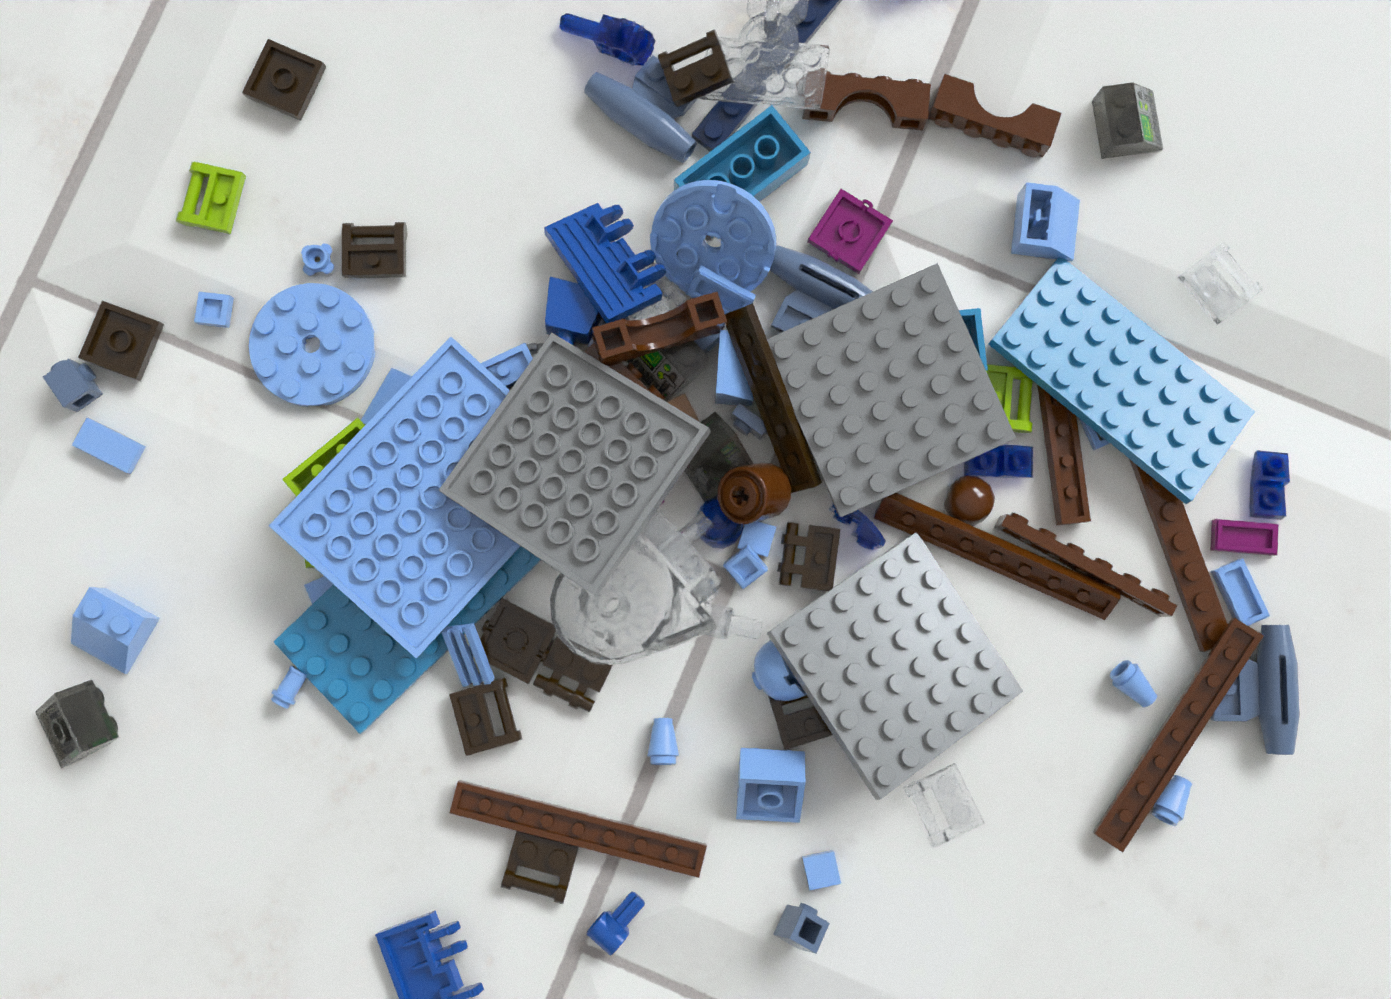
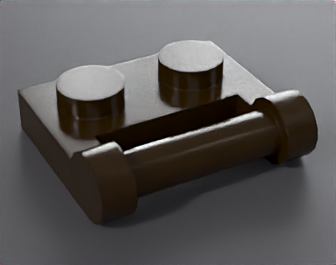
M715 29L707 32L706 37L670 53L665 51L658 54L673 102L677 107L734 83ZM710 48L712 49L713 54L675 71L673 65Z
M395 222V225L354 226L353 223H343L342 276L344 278L406 277V222ZM357 238H394V244L354 245V241Z
M506 678L492 681L491 684H482L449 694L466 756L523 739L521 731L517 730L506 692V687H508ZM492 691L505 733L497 737L485 698V693Z
M807 695L790 701L775 700L768 696L785 750L833 735L815 706L784 715L782 706L809 698Z
M516 831L501 888L511 890L514 887L554 898V902L564 904L579 847ZM522 866L559 876V884L557 886L516 875L517 867Z

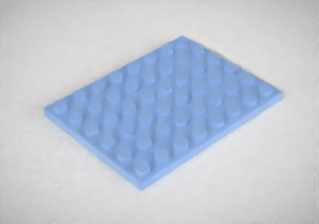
M452 337L430 357L269 525L271 529L416 659L520 548V545L439 491L442 484L510 391Z

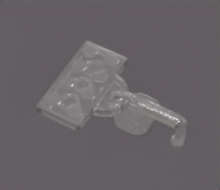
M748 0L746 11L750 19L742 27L739 37H719L734 83L699 98L702 100L820 110L830 47L829 45L800 43L796 26L805 20L809 0ZM711 48L705 51L704 58L713 54Z

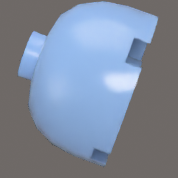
M770 640L765 643L757 652L754 660L755 672L752 673V679L755 686L759 690L763 689L768 696L775 700L790 701L807 695L773 642Z

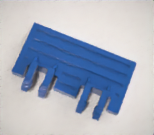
M596 203L544 227V233L607 324L624 319L661 301L663 293L656 283L645 289L643 288L664 277L667 271L663 264H658L638 273L637 271L656 260L655 253L648 249L635 255L624 238H621L629 234L633 229L632 221L629 218H625L622 221L613 223L619 220L624 213L621 206L615 204L612 207L602 209L599 203Z
M435 910L375 934L399 999H468L479 995L484 990L481 982L460 989L464 984L455 960L452 959L444 963L440 961L468 948L466 940L457 941L445 947H442L439 938L454 934L461 928L459 921L435 928L440 924Z

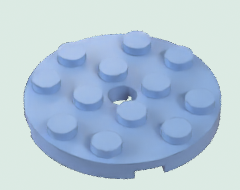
M716 180L691 182L669 194L656 212L650 234L651 250L656 255L655 261L657 265L663 264L667 271L665 276L684 292L687 291L701 265L751 292L767 276L775 257L777 243L774 225L762 204L744 189ZM706 236H714L721 239V245L719 247L709 246L705 240Z
M299 284L276 294L259 311L250 332L249 354L257 377L274 395L289 403L303 407L331 405L355 392L368 376L376 352L374 350L375 332L365 310L344 291L326 284ZM318 338L320 340L319 349L316 352L308 353L305 349L306 339Z

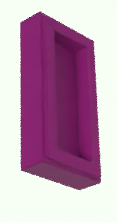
M1214 519L1212 520L1210 551L1277 556L1279 524Z

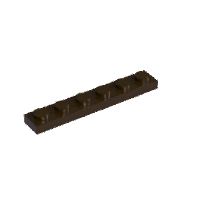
M753 303L726 313V328L781 469L788 476L791 493L817 487L822 483L795 416L791 400Z

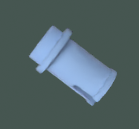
M291 665L278 689H273L271 692L273 694L271 700L286 709L289 708L290 704L294 705L296 702L294 698L306 680L307 675Z

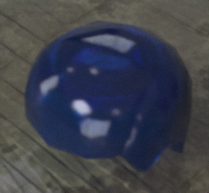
M717 497L705 501L697 512L696 526L698 536L711 548L724 549L735 544L742 534L743 524L735 523L726 517L720 508Z

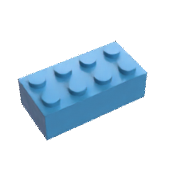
M771 105L674 179V190L695 181L716 180L738 186L760 202L808 165L811 152L773 105Z

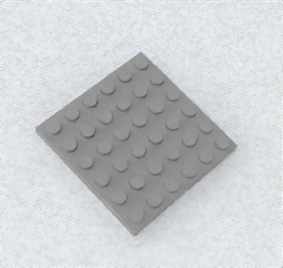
M938 263L767 339L791 400L795 416L839 517H843L1016 439Z
M551 333L442 484L439 491L597 597L711 431L709 427Z
M917 533L909 536L767 632V635L875 800L885 797L1023 692Z

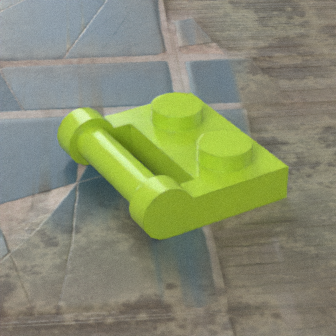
M191 162L189 172L192 174L182 211H178L176 222L190 227L196 226L231 234L246 175L240 171ZM204 177H209L200 213L196 215L195 211Z
M987 364L988 370L986 372L1012 430L1018 433H1032L1033 423L1030 422L1033 380L1017 367ZM1013 379L1020 380L1017 420L1010 419Z

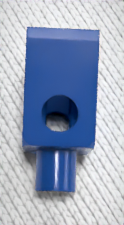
M550 276L545 316L547 334L553 333L573 346L575 342L589 344L592 338V328L599 325L602 319L601 315L579 283Z

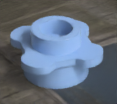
M325 243L321 246L307 245L302 249L301 254L305 264L303 266L304 273L312 276L317 272L329 274L333 271L334 265L331 263L330 258L333 250L330 245ZM317 257H320L319 262H315Z

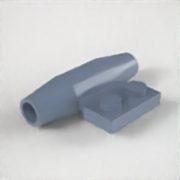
M652 55L638 71L632 88L599 72L593 74L589 79L584 93L612 121L649 147L682 163L689 159L696 148L697 142L674 119L680 116L683 117L697 99L679 107L675 105L664 71L657 57Z
M777 245L770 271L789 284L795 291L785 297L771 327L784 332L873 291L859 280L813 256Z
M1261 625L1260 634L1264 635L1258 646L1256 662L1250 659L1247 661L1211 716V720L1248 721L1258 716L1266 753L1293 755L1295 752L1300 711L1298 663L1290 626Z

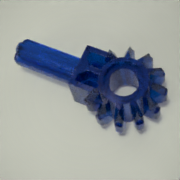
M565 13L560 17L559 28L562 31L592 40L600 53L617 58L623 63L626 62L632 66H644L653 53L656 42L653 34L635 21H630L626 18H615L603 14L600 23L569 13Z

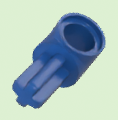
M630 892L613 912L604 911L591 925L586 935L608 955H613L628 937L629 928L627 925L644 907V900L637 893Z

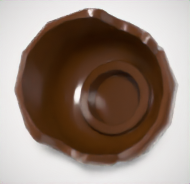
M966 475L954 481L950 486L944 506L949 516L975 526L989 516L995 503V496L990 484L978 476Z

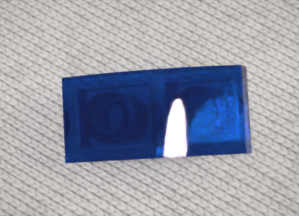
M1006 444L998 446L965 461L964 476L1033 478V447Z
M1260 450L1254 453L1250 480V517L1276 520L1286 517L1285 486L1290 483L1288 453Z
M832 501L829 511L835 513L834 519L846 525H850L851 522L856 523L851 535L857 538L856 543L872 551L874 547H884L886 540L866 515L860 510H856L843 517H839Z

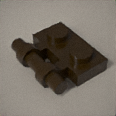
M787 522L786 532L782 534L781 544H784L782 562H778L777 572H780L779 585L791 586L792 575L797 574L802 575L800 588L821 591L831 590L834 584L841 529L808 525L807 537L798 536V523ZM796 546L805 547L803 565L794 564Z
M556 636L542 664L554 671L550 678L538 673L533 685L544 690L543 694L549 697L557 696L569 702L568 706L576 710L579 707L590 713L595 701L584 695L588 687L597 692L601 691L614 663ZM563 675L579 682L575 691L559 684Z

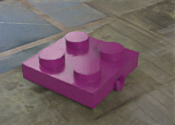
M841 188L808 238L807 243L827 254L828 258L835 259L836 263L839 262L855 273L860 274L893 220L875 210L870 201L866 199L861 201Z

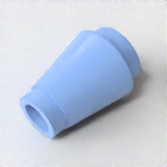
M1125 660L1111 671L1110 678L1113 680V686L1142 707H1148L1156 700L1157 694L1138 664H1132L1129 660Z
M672 718L654 719L647 755L650 757L651 765L676 764V757L679 756Z
M1174 775L1154 804L1152 815L1166 824L1176 826L1178 821H1182L1184 818L1192 783L1181 776Z

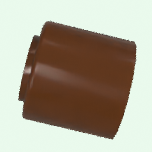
M761 462L729 470L721 478L717 499L722 512L728 519L738 524H751L780 515L787 508L791 499V485L784 471L772 463Z

